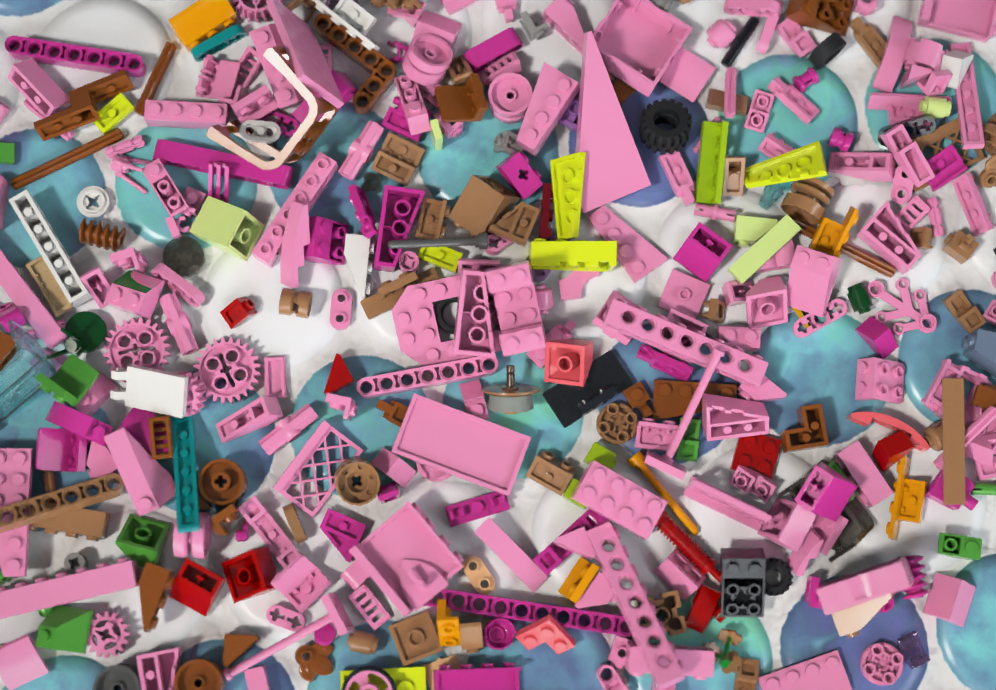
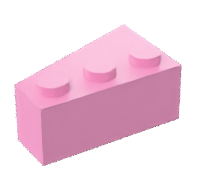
M886 201L856 236L904 275L922 255L909 234H906L899 218L895 216L890 208V204Z
M705 393L702 396V428L707 441L769 434V415L764 403Z
M183 647L136 656L141 690H175L174 679L180 668Z

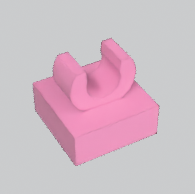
M181 216L177 220L174 217L165 218L174 240L177 242L184 239L182 233H188L190 230L189 226L181 227V223L187 221L185 216Z

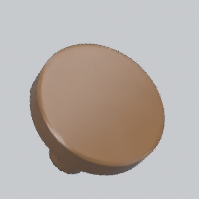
M610 403L597 416V432L604 441L610 444H624L631 440L636 433L637 415L625 404Z

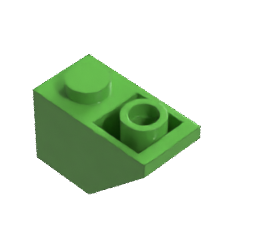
M940 532L937 554L972 561L980 560L982 539Z

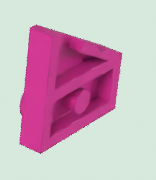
M328 508L319 528L329 538L344 559L350 563L353 555L349 550L359 544L367 525Z

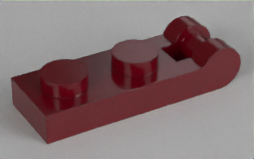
M551 183L543 184L539 238L547 239V241L550 240L552 235L551 230L548 228V223L553 222L554 211L550 210V202H554Z

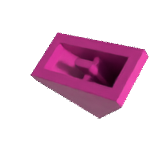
M871 316L855 329L881 359H885L898 348L890 328Z

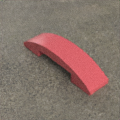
M854 412L846 418L863 427L869 426L872 421L895 432L905 430L916 446L914 449L924 452L930 447L916 430L889 415L876 412Z

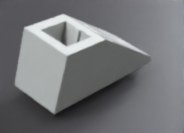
M346 234L344 255L362 299H366V295L371 292V282H368V274L373 272V262H370V254H374L375 242H372L371 237L368 239L364 235Z

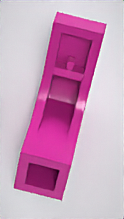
M56 401L53 402L45 420L102 446L106 443L104 435L111 433L113 429L110 425Z

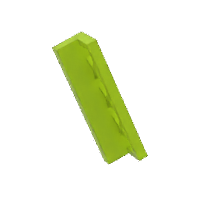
M702 122L694 203L721 204L729 122Z

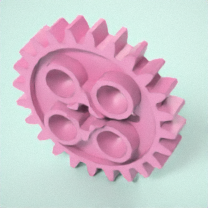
M132 317L130 324L123 320V327L116 324L117 331H109L112 338H105L109 345L103 346L104 349L108 350L107 353L103 354V357L109 358L105 365H112L109 369L110 372L111 370H117V367L125 368L124 361L127 358H132V364L165 371L162 365L169 364L165 357L172 355L166 350L172 346L165 344L169 337L163 336L165 330H158L159 325L157 323L152 326V321L148 319L144 324L142 317L136 323V320ZM150 335V342L142 344L143 336ZM124 338H130V344L127 347L121 346ZM136 347H139L142 350L138 351V355L132 352L137 350ZM155 347V350H151V351H150V350H145V349H149V348ZM123 351L129 352V353H125V354L119 355V353H120V352H123ZM147 355H153L154 357L150 364H145L144 362Z
M221 337V343L213 339L214 346L211 347L209 344H206L207 351L200 349V353L203 355L202 358L195 357L200 363L193 365L198 370L193 376L200 378L197 382L203 383L201 389L207 391L205 396L210 398L213 395L214 402H217L219 398L222 404H225L226 399L233 404L234 398L241 402V395L248 398L247 391H255L252 384H259L255 379L256 376H261V373L256 371V369L261 368V365L255 363L259 357L252 356L255 352L253 348L247 351L248 343L241 346V339H238L236 343H234L232 337L229 338L228 342H226L224 337ZM230 353H238V358L236 361H228V356ZM220 354H223L225 363L230 368L229 372L234 380L235 387L231 386L229 377L223 373L225 367L219 357ZM214 360L218 361L219 365L217 369L210 370V362ZM239 371H245L246 377L241 381L236 380V374ZM220 379H225L227 382L223 389L217 388V382Z

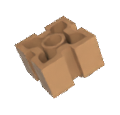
M678 590L660 593L657 600L653 599V595L646 596L648 602L654 604L657 614L659 609L665 613V617H662L661 622L668 636L687 632L684 615L678 616L677 608L682 607ZM634 600L635 607H640L641 603ZM644 619V623L640 625L648 627L651 624L648 620Z

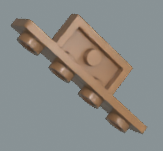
M432 267L417 275L415 271L412 273L407 271L399 275V279L393 282L387 280L381 283L380 288H377L378 293L360 301L367 318L370 320L392 310L407 286L440 279L435 268Z

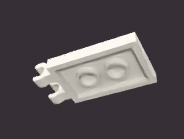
M134 364L128 365L127 369L117 367V370H111V379L126 380V389L116 387L115 390H110V399L125 400V406L183 418L186 416L189 376Z

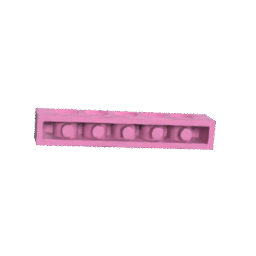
M322 152L318 153L251 253L254 258L272 268L281 255L286 221L293 200L308 204L309 213L339 169L336 161Z

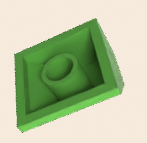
M130 514L115 544L127 557H130V560L138 561V566L145 567L146 562L158 565L171 524Z
M61 605L56 606L39 625L35 647L86 654L93 611Z

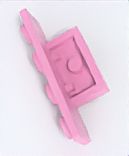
M871 92L867 109L887 110L888 122L891 125L922 115V112L919 111V104L927 95ZM934 95L931 96V97L946 98L948 101H951V97H950V96H934ZM924 120L923 125L929 127L931 122Z

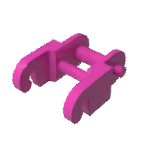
M387 41L388 46L397 48L396 56L394 58L390 57L388 60L394 64L403 63L409 45L403 46L401 42L394 41L391 43V41ZM400 50L404 51L403 58L399 57Z

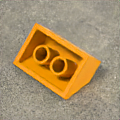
M198 0L168 21L176 36L189 53L196 45L235 25L238 18L228 0Z

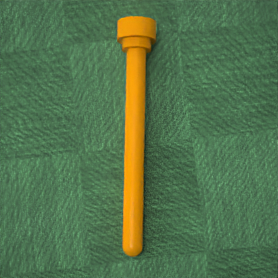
M638 451L627 460L631 467L641 471L663 500L667 501L668 506L691 534H698L699 530L646 466L644 455Z

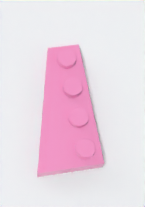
M838 650L758 677L761 690H852Z

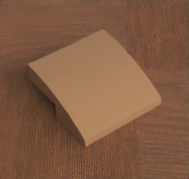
M389 132L370 169L408 186L426 149Z

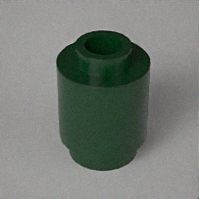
M863 283L847 288V296L854 312H859V315L871 311L870 307L873 306V302L867 287H864Z

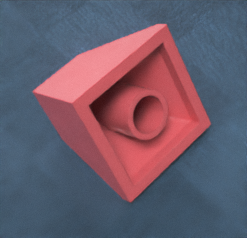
M580 339L547 341L544 382L584 387L593 360V341Z

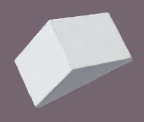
M952 50L943 55L940 70H949L953 74L947 87L959 88L974 54Z

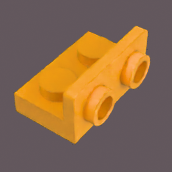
M580 557L558 592L576 604L600 567Z
M438 599L437 626L440 646L452 647L461 645L459 617H451V608H447L446 599Z

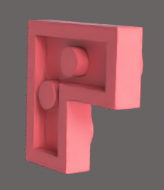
M550 614L516 631V638L528 650L544 642L558 655L575 647L576 640Z

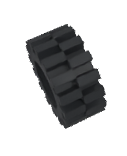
M775 557L766 559L765 574L769 569L774 568L781 575V579L776 585H770L765 579V594L768 596L784 594L793 583L791 581L793 578V574H791L792 569L788 567L787 562L782 561L783 559Z

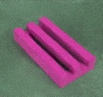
M210 161L208 166V196L224 200L226 203L229 202L230 163ZM214 166L217 167L216 194H214ZM222 168H225L224 195H221Z

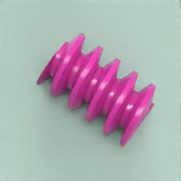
M906 556L915 580L910 588L901 590L908 593V595L902 598H922L929 593V590L922 589V587L928 585L927 581L921 580V578L927 576L926 573L920 572L921 569L925 568V565L918 563L924 559V556Z

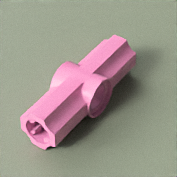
M369 120L359 138L352 142L348 150V156L339 168L338 173L344 178L354 181L364 163L366 164L372 157L375 150L374 147L383 134L384 128L376 122Z
M175 292L163 295L159 298V302L167 318L166 324L172 336L175 337L181 354L185 356L199 350V347L191 330L192 325L186 312L181 307L178 296Z
M307 403L292 416L282 419L275 426L274 430L258 442L265 452L271 456L283 445L299 437L302 431L317 420L319 416Z

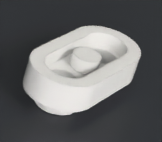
M247 120L239 127L240 137L248 142L273 143L279 139L281 134L280 127L270 121ZM247 128L252 131L251 135L246 133ZM266 130H269L272 135L267 136Z

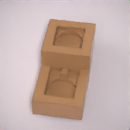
M961 289L955 290L942 300L951 315L968 334L986 323L977 307L971 305Z
M742 658L743 664L738 667L739 670L735 673L733 690H756L760 661Z

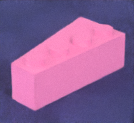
M545 62L516 139L520 148L535 157L579 92V83Z

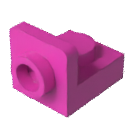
M807 577L803 601L809 602V607L822 609L820 599H817L818 594L816 591L822 586L819 577Z

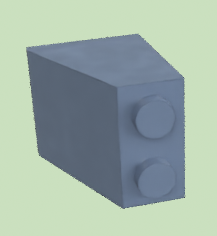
M977 329L963 338L961 348L964 349L963 356L996 379V332Z

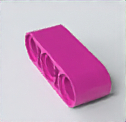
M510 27L471 48L464 54V57L473 73H478L513 51L517 52L524 44L515 29Z

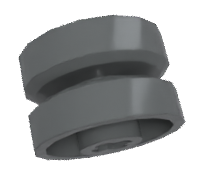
M127 664L109 666L97 675L93 684V690H118V685L121 686V690H141L139 671Z

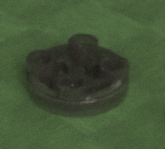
M181 236L171 240L165 246L163 263L185 279L197 274L205 264L204 250L195 239Z

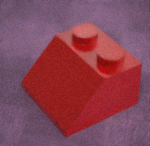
M269 547L252 549L221 563L234 603L275 590L271 582L277 575Z

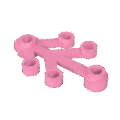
M900 278L895 282V288L900 291L902 302L885 292L884 286L880 281H872L867 285L871 298L878 297L897 309L886 313L883 311L878 312L874 316L876 320H878V315L884 317V321H879L882 324L886 321L903 317H910L915 320L906 324L899 322L894 324L891 328L894 335L899 336L904 332L916 329L923 333H931L936 329L937 319L928 311L925 300L926 292L923 289H917L912 294L913 300L918 302L920 312L918 313L912 306L907 279ZM899 281L905 283L904 288H901L899 286ZM871 287H875L877 289L876 294L871 292ZM917 292L922 294V299L917 298ZM924 320L929 322V327L924 326ZM896 326L901 327L900 333L895 330Z

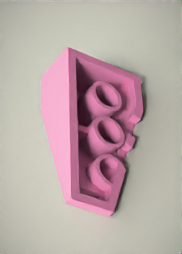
M43 348L29 364L38 372L52 379L67 358L58 356L46 359V355L54 352ZM99 372V377L75 407L81 413L91 417L110 397V390H115L118 386L103 373Z
M124 427L104 435L106 444L139 516L160 508L175 496V482L170 472L164 469L156 460H152V455Z

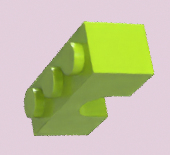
M594 442L583 461L588 464L594 460L610 470H613L617 463L614 460L616 454ZM573 478L562 498L584 510L585 506L570 498L579 482Z

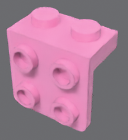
M877 357L857 359L855 400H879L901 404L903 402L904 364Z
M303 554L294 557L290 564L283 571L279 572L271 582V585L282 593L300 613H303L332 584L319 568Z

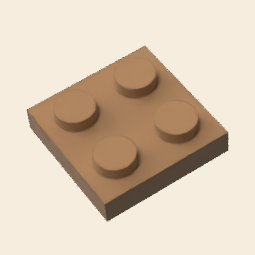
M428 610L388 626L403 666L443 651Z

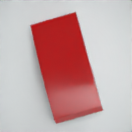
M704 584L700 585L692 599L693 605L684 618L687 627L699 633L704 632L718 603L719 591Z

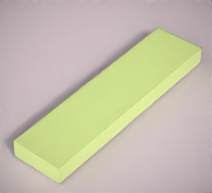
M788 214L785 215L731 265L728 271L742 285L792 239L801 228Z

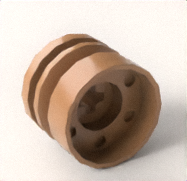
M816 177L793 181L794 183L789 187L791 192L785 195L780 206L786 214L810 225H819L825 214L824 207L829 205V199L833 197L834 190L827 183Z
M352 457L346 459L339 464L335 471L334 483L337 493L343 501L350 505L361 506L367 504L379 492L380 479L378 472L364 458ZM353 476H355V477L360 476L359 478H360V481H361V482H360V483L355 482L354 484H352V483H353L352 477H353Z

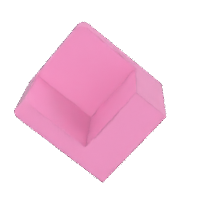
M238 85L237 89L234 88L231 99L219 97L218 102L227 104L229 109L233 110L231 105L250 93L243 86Z

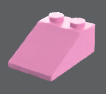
M797 245L787 285V306L824 317L843 258Z

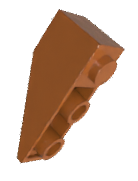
M146 562L138 582L143 631L146 633L156 628L159 617H157L159 609H163L167 601L165 596L167 588L171 589L175 580V576H173L174 571L150 562Z

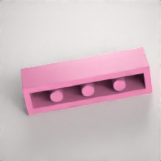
M145 100L144 120L148 126L209 129L217 124L225 127L230 122L231 111L227 104Z
M627 642L625 669L633 676H643V673L650 674L636 643ZM650 644V645L653 646V647H657V646H659L660 644ZM674 645L676 652L673 654L677 661L680 660L685 669L683 679L685 676H694L693 678L698 680H706V677H713L715 651L711 647ZM665 658L658 660L661 666L669 665V661Z

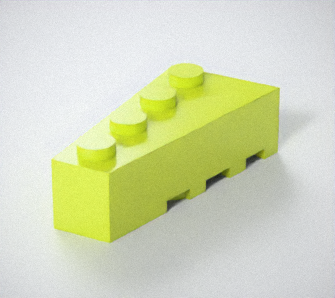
M537 238L529 244L528 260L530 261L531 269L610 272L617 266V241H567L565 239L547 241V239Z

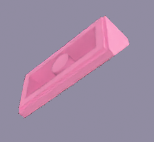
M913 64L902 76L899 89L917 85L918 80L926 79L932 70Z
M265 665L244 670L248 690H271Z

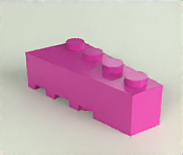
M390 185L384 186L373 270L394 271L403 248L391 249L388 247V242L391 240L407 239L425 191Z

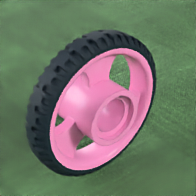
M364 666L354 670L348 675L342 686V690H349L352 682L355 681L361 687L359 690H380L376 684L368 682V674H375L387 683L388 688L386 690H397L392 677L385 670L375 666Z

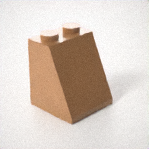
M472 175L448 217L454 220L453 224L457 227L470 231L469 235L471 237H475L479 233H487L488 237L492 234L488 232L489 227L501 220L502 216L507 212H510L520 197L490 176Z

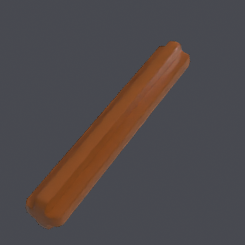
M165 43L134 109V112L140 116H144L145 100H153L176 51V45L173 43Z

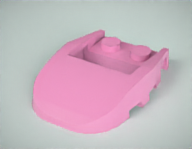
M945 359L941 361L942 365L921 402L942 420V378L962 377L973 384V387L964 402L966 430L986 411L971 405L976 386L993 384L987 380L988 377L984 374L970 370L971 368L964 365H954L951 363L952 360ZM996 418L977 436L996 433Z

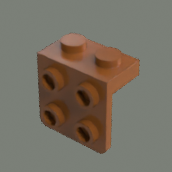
M470 74L465 86H436L434 92L443 122L481 121L484 113L488 110V100L485 99L484 85L480 81L479 74Z

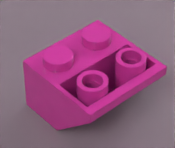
M319 216L309 217L310 244L303 246L304 260L312 263L345 265L344 248L349 225Z
M699 222L673 257V260L706 283L733 245Z
M819 463L813 468L794 501L815 514L837 521L858 485L824 463Z

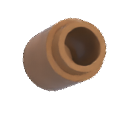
M355 630L354 633H349L347 645L350 646V651L370 655V653L375 654L379 638L374 637L375 634Z

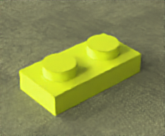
M120 93L99 110L100 119L93 123L103 134H106L130 115L135 108Z
M423 247L418 253L420 260L452 273H456L458 259H461L463 253L448 247Z

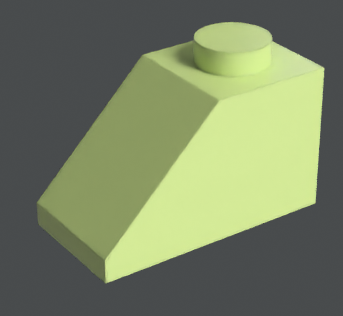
M737 215L733 225L732 243L737 244L738 247L748 248L778 223V219Z

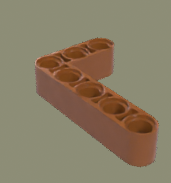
M318 14L314 19L316 33L371 74L353 97L355 111L360 115L368 114L393 84L396 77L395 65L372 48L370 51L361 44L363 40L359 37L353 38L346 32L344 26H338L330 20L331 17L329 15ZM321 23H327V24H329V25H328L326 28H324V29H323V28H319V25H320ZM336 35H344L342 40L334 39ZM353 46L360 47V50L357 52H352L350 49ZM368 58L376 59L372 64L366 62ZM386 69L392 71L388 76L382 74ZM372 85L380 86L377 91L369 89ZM360 100L368 102L363 107L357 105Z

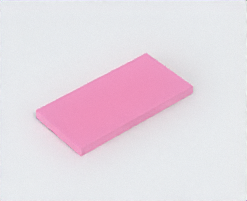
M266 0L297 79L336 108L342 107L344 101L312 27L279 1Z
M414 393L391 452L509 497L531 437Z

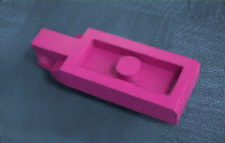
M352 184L347 187L350 193L349 200L355 206V216L362 224L360 228L362 234L369 239L378 233L375 226L377 222L365 191Z
M641 344L636 358L650 363V367L684 382L688 381L694 369L688 363L677 361L668 354L659 353L653 350L651 346Z

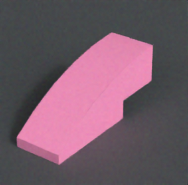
M903 124L896 125L880 135L895 161L916 187H920L935 177L916 141L912 142Z

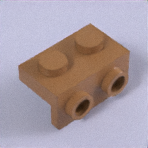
M423 198L415 238H444L446 226L443 223L445 218H449L451 206H447L448 201L446 199L439 201Z

